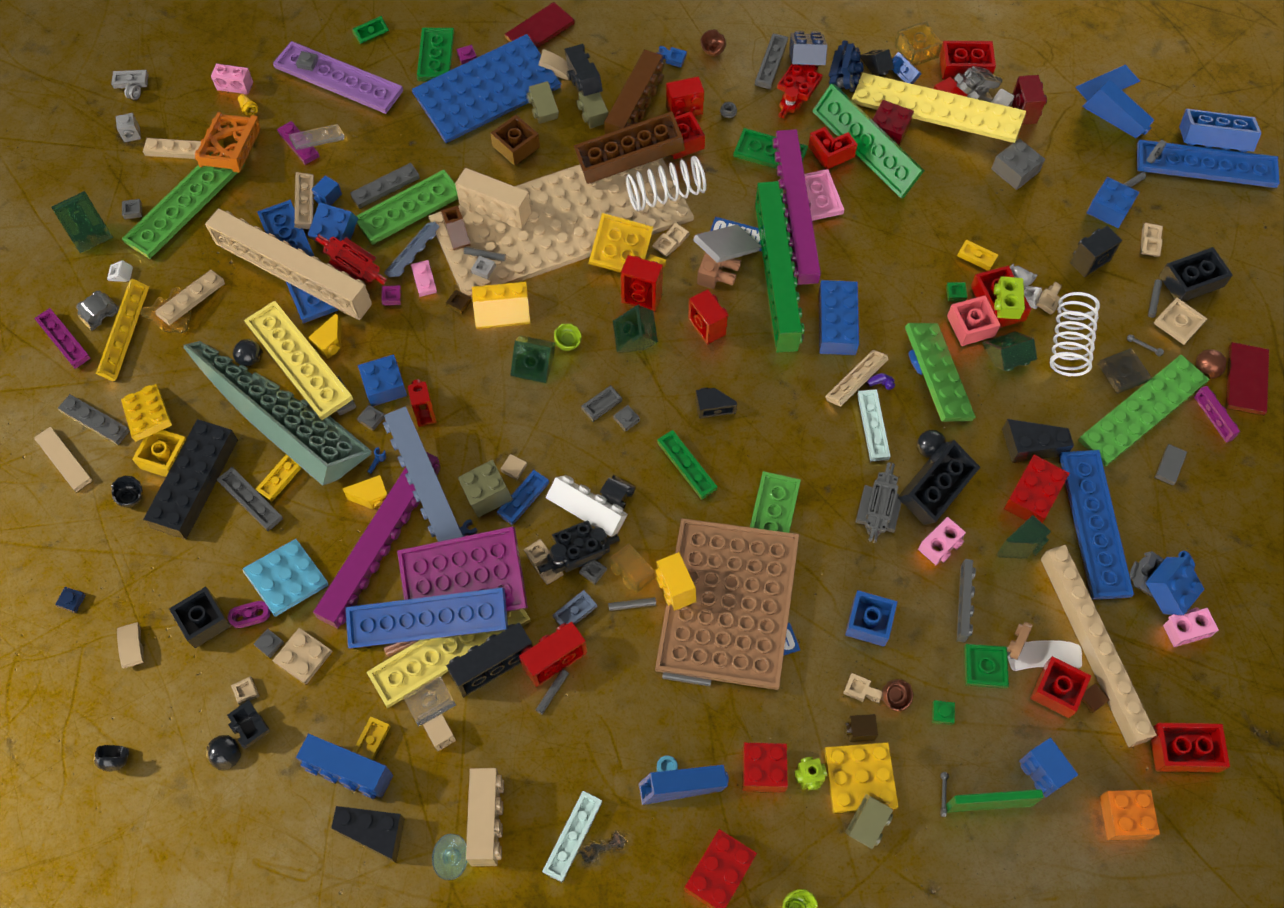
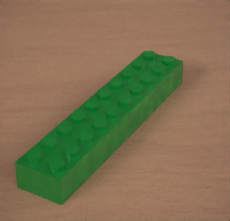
M779 181L758 182L755 199L776 353L798 351L799 344H802V334H804V323L800 322L802 309L798 307L800 300L799 292L795 290L797 278L796 276L793 277L795 265L794 261H791L790 258L792 257V247L788 245L790 233L786 232L788 220L787 217H784L785 203H782L781 200L783 199V189L779 187Z

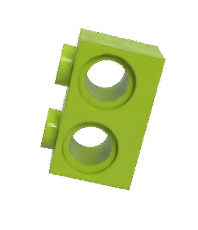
M1001 276L998 284L994 286V295H997L994 309L997 310V318L1020 319L1025 310L1023 278Z

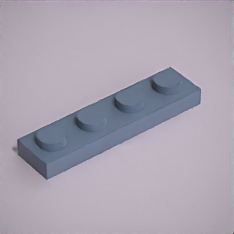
M436 222L427 223L385 270L384 273L388 278L400 276L404 272L403 268L414 261L416 253L422 251L426 247L425 243L436 235V230L439 228Z

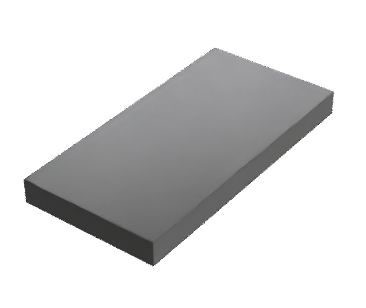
M738 224L697 234L693 239L717 263L757 252L762 247Z

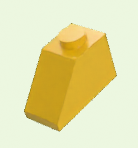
M334 314L308 337L312 347L327 359L335 355L341 348L342 325L338 315Z
M380 475L343 488L348 500L370 509L380 508L388 495Z

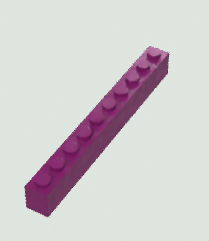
M797 129L776 131V138H773V149H776L775 162H778L779 165L777 166V176L781 178L779 180V187L783 189V199L781 200L782 203H785L784 217H787L788 220L786 232L790 233V242H788V245L792 247V257L790 258L791 261H794L795 265L793 277L796 276L797 285L819 283L821 272Z
M426 452L437 475L441 468L439 459ZM406 467L313 611L317 619L337 629L346 622V607L356 606L360 593L368 587L370 577L378 571L380 561L389 553L390 545L399 537L401 528L404 523L406 524L409 521L414 507L416 508L419 505L420 501L416 502L412 492L415 491V487L413 484L409 485L405 476L408 473Z

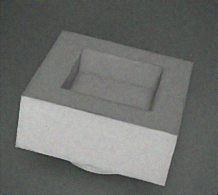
M479 256L471 268V272L488 280L496 267V263Z

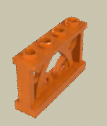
M217 112L215 118L212 119L210 128L206 131L204 139L201 140V145L195 151V159L198 161L199 167L232 169L233 172L240 173L261 130L258 116L251 115L248 118L223 115L222 112ZM233 135L237 143L228 145L225 149L218 143V141Z

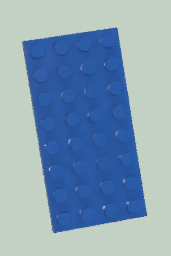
M528 34L412 88V93L444 142L448 143L528 104L527 93H529V86L548 81L551 91H554L561 87V83L552 70L538 66L541 53Z

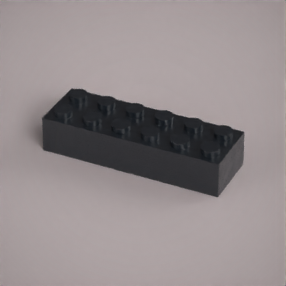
M199 419L196 420L143 519L151 529L187 540L217 479L238 442L231 429Z

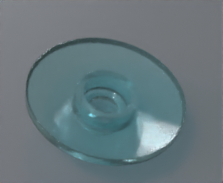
M447 834L440 838L434 847L432 865L436 874L444 880L458 878L467 866V844L459 835Z

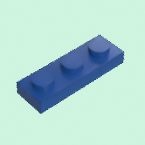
M533 470L511 495L513 500L502 505L497 511V515L513 526L547 487L549 480Z

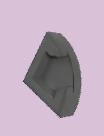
M1161 139L1146 161L1152 164L1161 155L1167 142Z

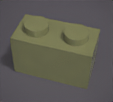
M549 82L529 86L527 99L533 105L532 113L534 119L537 118L539 124L558 119L559 111Z
M579 92L577 106L583 112L584 122L588 123L589 128L604 125L608 116V110L600 92L588 96H583Z
M865 794L845 832L850 837L873 849L874 845L877 846L882 839L883 834L881 832L884 826L890 824L893 818V814H891L893 809Z

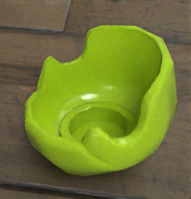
M561 324L555 329L554 342L560 349L571 351L581 343V332L575 325Z
M796 889L787 894L783 900L782 908H817L818 902L808 890Z

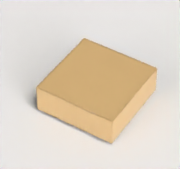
M510 454L500 470L502 473L518 480L526 468L527 462Z
M251 676L231 685L239 705H242L247 700L251 701L259 697Z

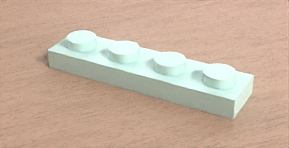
M877 389L858 391L857 396L870 462L889 460L891 456Z
M582 791L542 871L544 874L563 883L602 804V800Z

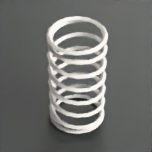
M692 156L691 158L693 178L698 188L697 192L690 186L689 173L685 161L682 159L680 161L681 172L687 185L686 195L679 188L676 168L670 162L669 170L676 188L675 198L668 191L664 169L659 165L658 172L665 190L664 201L660 199L657 193L653 172L648 168V179L654 193L653 204L650 203L646 196L642 175L637 171V181L643 197L642 207L636 183L633 177L628 174L626 185L633 208L639 212V210H644L646 203L654 208L657 200L665 205L668 197L672 201H676L679 194L683 198H687L690 192L694 195H698L699 192L704 193L706 191V178L698 157ZM701 176L703 180V190L701 188ZM629 179L631 180V183H632V185H633V188H634V191H635V195H636V199H635V196H634V194H633V191H632V188H631Z
M1072 292L1065 294L1058 301L1059 307L1057 310L1059 315L1056 317L1058 325L1054 328L1057 334L1053 338L1055 345L1052 347V353L1055 355L1050 358V367L1062 375L1080 376L1092 369L1091 362L1095 349V331L1097 330L1096 322L1099 318L1100 303L1096 297L1088 293ZM1071 295H1083L1093 299L1096 307L1093 308L1089 304L1080 301L1064 303L1062 301ZM1080 304L1090 308L1092 311L1086 313L1069 311L1063 306ZM1066 314H1071V315H1075V316H1084V317H1071V316H1068V315H1066ZM1061 316L1071 320H1084L1088 318L1092 323L1089 325L1077 321L1061 323L1060 318ZM1066 324H1076L1082 327H1071ZM1060 326L1071 330H1082L1087 328L1090 331V333L1087 335L1073 331H1065L1060 333L1058 328ZM1065 334L1077 335L1080 337L1065 336ZM1058 336L1070 340L1085 338L1089 343L1086 345L1069 341L1058 343L1057 338ZM1066 344H1067V345H1075V346H1078V347H1069V346H1064V345H1066ZM1057 346L1068 350L1085 349L1088 353L1085 355L1073 352L1057 353L1055 349ZM1057 358L1066 360L1083 359L1087 363L1078 367H1064L1056 364L1054 361ZM1054 366L1063 370H1078L1086 366L1088 368L1080 373H1067L1056 369Z

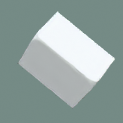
M1000 89L991 103L1010 107L1014 100V95L1004 89Z
M123 260L110 265L107 280L118 282L130 281L133 267Z
M1024 287V296L1031 308L1037 309L1036 303L1042 293V288Z

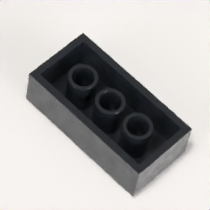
M955 440L943 443L897 498L923 525L935 523L980 469V466Z
M520 622L510 624L507 630L498 635L494 634L488 637L486 642L480 646L475 645L471 647L465 655L461 657L456 656L451 659L446 667L464 698L521 664L519 658L521 652L529 646L533 647Z

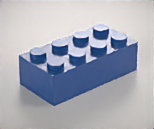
M1194 109L1185 110L1179 126L1184 143L1192 146L1196 144L1203 145L1208 148L1220 147L1224 150L1236 149L1241 152H1254L1261 136V130L1255 117Z
M821 280L819 288V354L856 355L859 346L858 282Z
M311 734L307 735L296 756L301 762L300 766L305 768L306 772L315 776L319 773L324 776L325 780L334 784L339 781V783L344 785V788L353 792L358 789V791L363 793V796L372 800L375 797L383 798L393 777V774L385 765Z

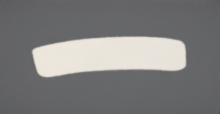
M1054 640L1025 642L1018 660L1009 657L1010 652L1007 651L1010 667L1014 671L1044 667L1045 663L1052 656L1077 669L1082 666L1081 646L1072 642Z

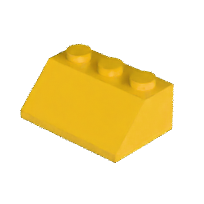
M526 282L472 287L476 329L530 324Z

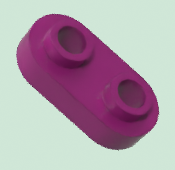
M263 601L237 606L228 613V621L235 628L262 623L269 618L270 609ZM259 611H263L262 615L257 616ZM240 616H243L241 621H237Z

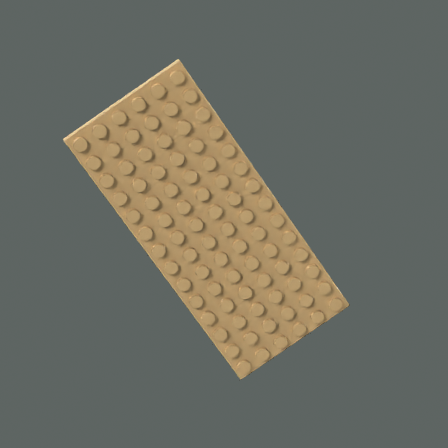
M663 158L590 184L586 183L581 166L577 165L515 186L529 192L531 215L522 229L512 227L502 221H496L492 217L481 215L474 210L465 209L461 205L458 206L471 246L467 247L506 254L505 261L489 259L496 263V267L488 280L471 272V268L478 259V256L464 254V248L453 250L443 222L442 213L438 212L429 215L430 223L436 222L439 226L436 230V236L460 292L470 296L472 299V287L517 283L590 257L602 213L652 226L653 231L651 235L670 229L674 223L681 225L693 221L694 215L680 194L676 201H672L668 197L665 205L657 200L654 208L650 207L647 203L643 211L639 210L638 212L633 208L627 190L626 177L628 174L633 177L642 207L643 197L637 181V171L642 175L648 200L651 204L654 202V193L647 174L648 168L653 172L657 193L660 199L664 201L665 190L658 172L659 165L664 169L668 191L675 198L676 188ZM629 179V182H630V185H631L633 194H634L635 199H636V195H635V191H634L633 185H632V183H631V180Z

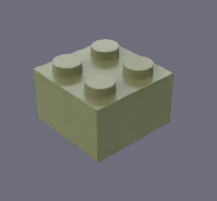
M493 459L458 477L469 503L478 518L513 500Z

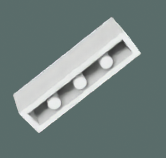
M567 475L556 477L546 496L548 500L580 519L588 520L595 528H603L610 537L618 534L628 515L623 512V508L619 505H611L606 502L607 499L599 494L594 495L588 487L584 485L579 486L574 483L573 478Z

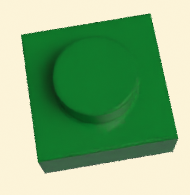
M947 282L948 301L967 300L966 282Z
M934 700L932 702V723L954 725L955 702Z

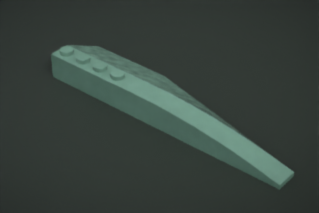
M201 341L184 345L186 352L225 398L261 433L322 486L339 480L371 455L372 451L333 418L328 416L321 420L304 399L299 401L294 398L293 393L280 390L279 385L256 372L253 374L248 372V368L243 365L237 366L232 363L233 359L218 355L219 351Z

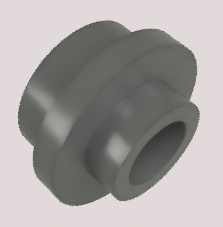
M725 102L721 106L720 113L725 118H732L737 114V108L734 103Z

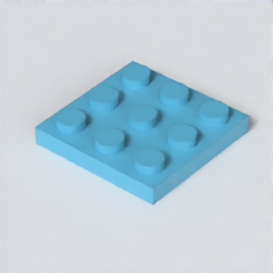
M297 539L243 568L244 574L275 617L328 586L327 580Z

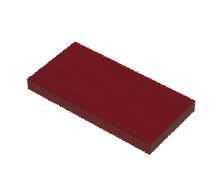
M553 2L506 32L505 38L511 42L528 34L536 48H539L574 25L575 20Z
M1231 342L1229 345L1226 408L1266 415L1268 405L1269 349Z

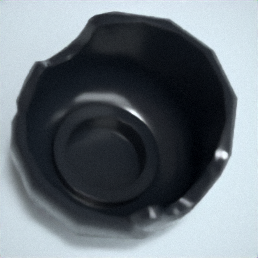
M250 339L239 341L233 348V358L236 363L245 367L259 362L261 353H263L260 345Z
M928 430L919 436L917 448L920 454L926 458H931L943 443H946V439L937 430Z
M125 475L119 477L111 485L112 499L120 507L129 508L137 505L142 499L143 490L141 483L133 476Z
M220 735L212 739L206 747V756L209 763L218 770L230 769L236 765L241 757L239 744L236 739L229 735Z
M118 745L98 746L94 753V764L99 769L107 772L120 770L128 761L129 749Z

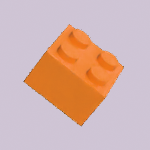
M1151 790L1107 791L1099 796L1107 840L1152 839L1160 835Z

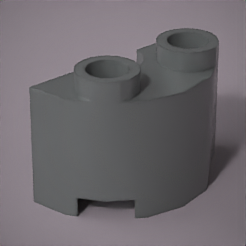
M95 291L76 306L80 320L91 331L102 324L103 318L106 316L112 317L118 313L120 308L107 294L101 291Z
M1151 551L1145 553V557L1139 563L1137 561L1134 562L1130 571V579L1133 580L1136 588L1153 597L1145 582L1164 559Z

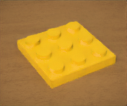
M602 213L588 264L621 273L628 255L645 259L653 227Z
M888 742L825 747L824 752L833 814L856 812L865 794L877 799L891 809L899 807Z

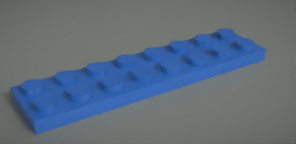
M1139 140L1137 143V171L1277 188L1280 184L1278 156L1166 143L1161 155L1151 164L1146 160L1159 142Z
M291 200L257 212L267 234L271 233L278 240L286 241L293 248L302 249L307 255L314 256L303 229L294 228L295 209ZM286 282L303 323L338 311L337 308Z
M1100 451L1061 452L1059 457L1062 469L1070 473L1065 484L1091 599L1131 598L1134 595Z
M505 588L346 607L348 648L507 630Z

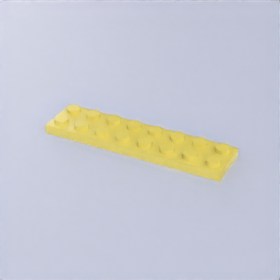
M273 301L244 320L321 420L353 400L352 395L276 301Z
M524 609L507 612L508 625L520 622L523 627L531 622ZM504 630L419 640L367 671V674L388 709L449 672L446 665L449 664L451 659L456 656L461 657L465 655L471 647L475 645L480 646L486 642L488 637L494 634L498 635Z

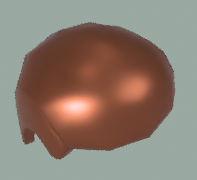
M716 29L708 30L700 39L703 51L710 56L721 54L726 47L724 35L720 34Z
M1203 350L1196 358V366L1202 373L1208 374L1210 378L1220 377L1226 369V358L1218 350Z
M902 679L888 681L883 687L882 700L892 710H904L913 701L914 693L911 685Z

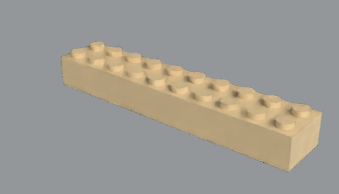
M218 208L205 223L216 245L358 320L363 317L372 305L366 285L361 280H355L346 272H340L332 265L322 263L317 257L307 255L302 249L293 248L288 242H282L273 234H267L259 227L249 225L247 221L234 217L229 211L224 212Z

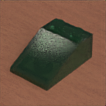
M85 191L51 207L80 253L113 238Z

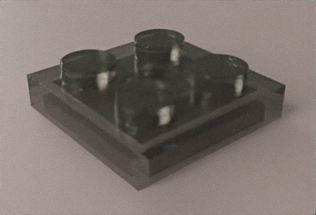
M1132 348L1102 359L1098 363L1117 394L1144 384L1152 378Z

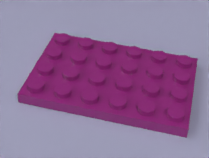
M515 527L397 551L404 600L505 588L507 612L528 608Z

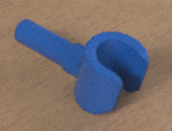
M375 448V458L367 473L372 474L376 465L386 459L385 450L382 454H379L380 448Z

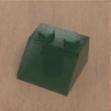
M638 304L613 320L616 350L619 353L646 350L658 342L654 311Z
M1014 331L983 342V346L994 366L1003 371H1011L1016 366L1028 365L1031 361L1037 360L1034 338Z
M520 335L514 343L510 376L546 383L554 359L556 342Z
M1032 515L1006 539L997 556L1028 559L1032 554L1036 556L1049 541L1047 537L1051 531Z

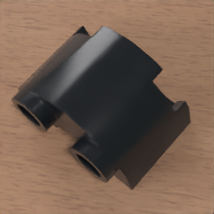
M613 475L612 479H607L600 493L607 499L606 502L611 505H619L624 510L626 506L625 499L628 496L632 497L636 487Z
M247 700L227 714L231 721L228 725L234 734L239 732L240 738L238 741L244 749L270 732L266 722L258 714L250 700Z

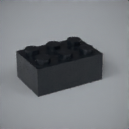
M1214 247L1167 263L1159 276L1172 296L1185 302L1225 287L1233 274Z

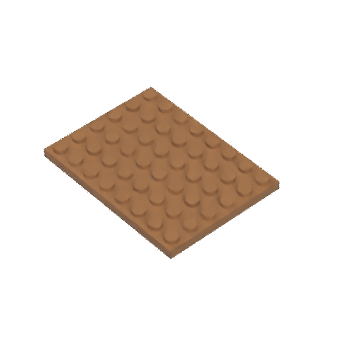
M681 518L675 554L680 553L695 585L696 602L675 611L672 605L668 606L666 604L655 671L779 690L799 534Z

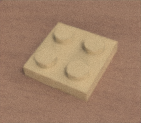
M1176 298L1155 320L1154 324L1185 345L1205 323L1207 318L1179 298Z
M298 628L272 661L306 685L332 651Z

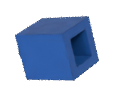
M324 176L312 188L314 200L318 204L320 202L331 206L342 195L339 183L327 176Z

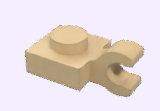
M1054 282L1053 286L1043 290L1036 306L1050 315L1054 313L1060 299L1057 294L1062 285Z
M851 673L843 694L862 702L866 696L870 700L879 703L882 691L869 687L870 680Z

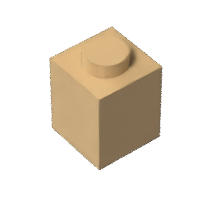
M442 714L428 718L426 720L427 723L423 724L437 751L456 741Z

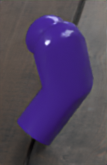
M884 373L874 375L867 380L870 387L877 384L885 385L887 390L895 387L893 377Z

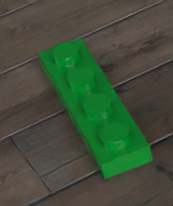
M673 430L657 439L658 445L701 500L717 490V485Z

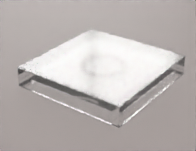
M441 676L404 697L418 727L456 706Z

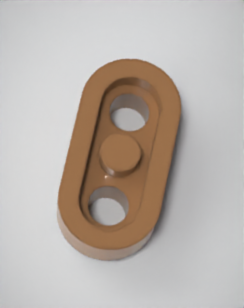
M1025 621L1024 625H1018L1015 632L1018 638L1016 641H1011L1007 650L1010 652L1009 657L1018 660L1032 629V624Z

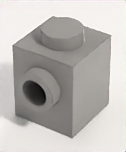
M133 113L116 116L117 130L124 142L141 139L140 126Z

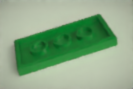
M422 28L417 81H429L451 70L454 28Z
M744 128L734 150L733 157L777 169L779 165L778 162H775L776 149H773V138L776 137ZM799 143L803 163L808 146Z
M1041 789L955 795L946 804V809L948 813L1032 807L1044 797Z

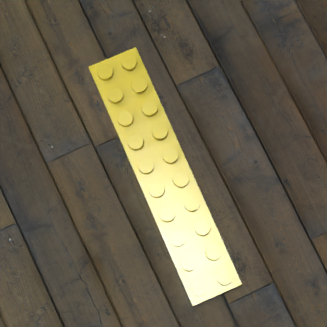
M862 73L852 97V101L856 105L878 110L882 100H886L914 110L913 119L1013 143L1016 142L1026 115L1025 110L867 73Z

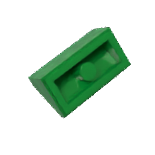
M382 16L352 29V33L360 44L389 31Z

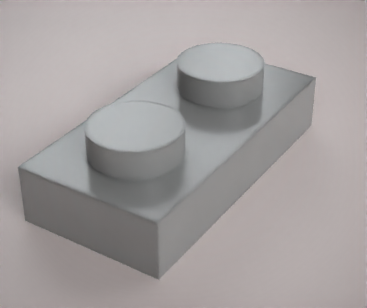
M147 70L113 71L111 84L114 89L125 88L129 83L139 87H147L149 74Z

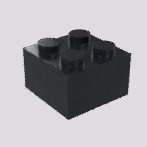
M1108 226L1101 230L1097 229L1090 237H1084L1079 241V246L1074 251L1070 263L1085 278L1111 261L1122 239Z
M207 587L202 588L169 608L186 640L194 648L199 647L231 627L214 595Z

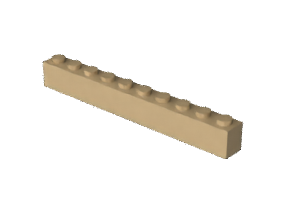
M1066 545L1047 550L1041 558L1043 566L1101 690L1110 699L1108 705L1128 747L1148 742L1156 736V733Z

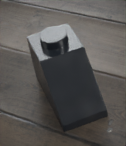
M889 49L872 50L861 54V60L872 74L884 76L889 73V70L894 69Z
M707 387L696 390L695 400L699 419L736 414L737 402L716 388Z

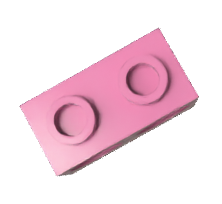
M216 64L211 75L216 89L221 91L249 94L253 84L248 68Z
M947 517L921 542L918 550L935 565L940 561L944 563L951 556L950 551L953 548L957 550L964 543L962 538L966 532ZM946 534H951L954 538H949ZM933 546L939 547L941 551L934 550Z
M1198 607L1187 611L1185 615L1173 614L1168 617L1169 620L1163 625L1173 647L1211 637L1219 631L1208 608L1201 610Z

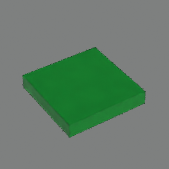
M965 644L966 686L1007 689L1009 687L1007 647Z

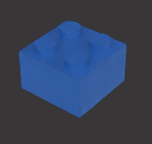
M1107 177L1094 197L1087 214L1119 228L1136 200L1139 191Z
M319 202L308 236L316 241L315 239L318 234L328 240L333 236L340 241L344 240L345 237L351 240L358 217L350 211Z
M394 354L358 365L364 388L372 407L407 396Z
M1166 557L1145 582L1163 614L1185 615L1204 591V587L1187 557Z
M857 590L845 636L885 647L889 640L898 601Z
M1052 738L1038 745L1019 760L1024 773L1030 775L1035 782V788L1041 789L1045 797L1078 776V773Z

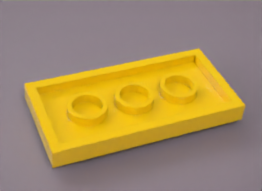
M157 384L148 385L142 390L128 394L121 399L130 433L135 442L172 426Z

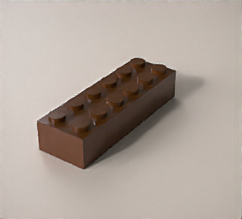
M644 49L604 122L605 134L637 124L640 120H643L646 108L650 107L652 97L656 96L658 86L664 80V75L662 74L664 69L663 55Z
M672 111L574 145L587 184L685 150L683 137Z

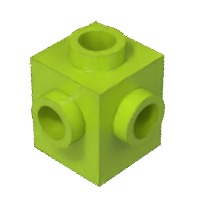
M806 757L801 759V763H798L794 771L797 783H800L801 789L815 790L820 788L825 781V777H827L825 765L821 764L819 758ZM814 769L815 774H810L808 770Z

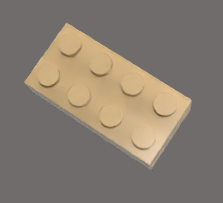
M467 168L463 170L455 183L459 204L465 209L474 210L481 215H487L496 221H502L520 229L523 228L531 215L528 191Z
M496 768L470 769L466 860L471 866H498V860L502 859V846H500L498 838L502 837L503 825L502 823L500 824L499 815H503V801H501L500 793L504 792V780H502V775H499Z

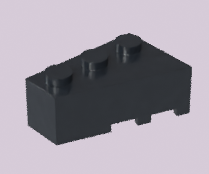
M584 44L565 48L569 70L567 71V77L569 81H572L573 86H576L577 91H580L583 96L602 92L600 74L594 63L589 62L588 58H590V55L588 53L585 54Z
M1007 419L1002 428L1012 463L1030 461L1033 455L1042 459L1059 457L1061 452H1070L1074 447L1069 428Z
M336 806L331 829L396 863L405 818L397 813Z

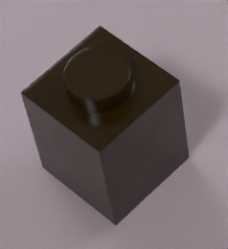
M875 714L853 715L849 717L847 723H845L846 736L849 735L850 742L876 740L878 729Z

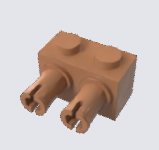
M705 252L698 270L697 284L714 289L716 282L719 281L733 286L736 274L724 272L721 269L725 267L739 271L741 260L729 259L717 263Z

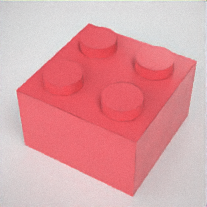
M986 296L952 304L947 315L961 346L993 338L1000 327V323Z

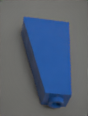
M1110 79L1083 105L1085 109L1134 138L1141 134L1145 135L1152 128L1150 125L1154 121L1150 115Z
M724 765L651 772L639 783L642 805L721 792L728 787L729 777L724 769Z

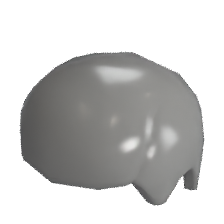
M1014 264L1010 266L1015 278H1023L1024 287L1031 285L1037 277V274H1033L1020 266H1014Z

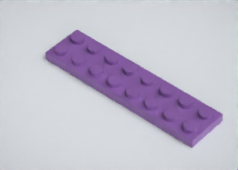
M292 41L273 63L276 69L385 114L403 92V87ZM301 51L317 54L318 61L313 71L297 68L296 61Z

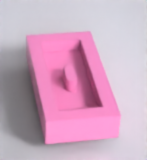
M429 261L411 264L419 296L437 293Z

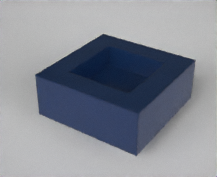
M64 587L55 605L76 613L86 595L83 592Z

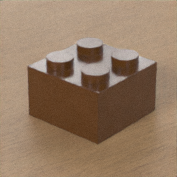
M517 115L490 133L492 146L514 166L540 148L539 134Z

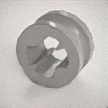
M131 83L127 84L124 91L125 97L137 100L141 94L140 87Z

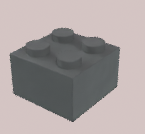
M1019 138L996 156L992 170L1017 190L1040 172L1045 158Z

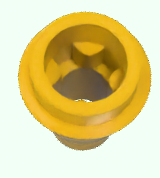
M245 94L240 95L238 102L240 103L242 113L248 117H251V115L255 116L258 112L257 104Z

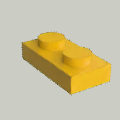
M966 240L957 256L990 271L997 260L998 254Z
M370 716L352 752L374 760L391 726Z

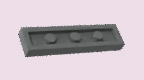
M772 34L755 80V86L771 89L788 43V37Z
M409 163L350 192V195L360 209L420 179L413 165Z
M71 394L57 408L61 413L116 445H119L130 432L128 427Z
M233 467L217 479L267 531H270L283 519Z
M969 559L963 561L960 569L957 641L964 643L969 636H972L973 624H970V617L974 613V605H971V598L974 597L975 593L972 579L975 578L976 568L973 567V560Z

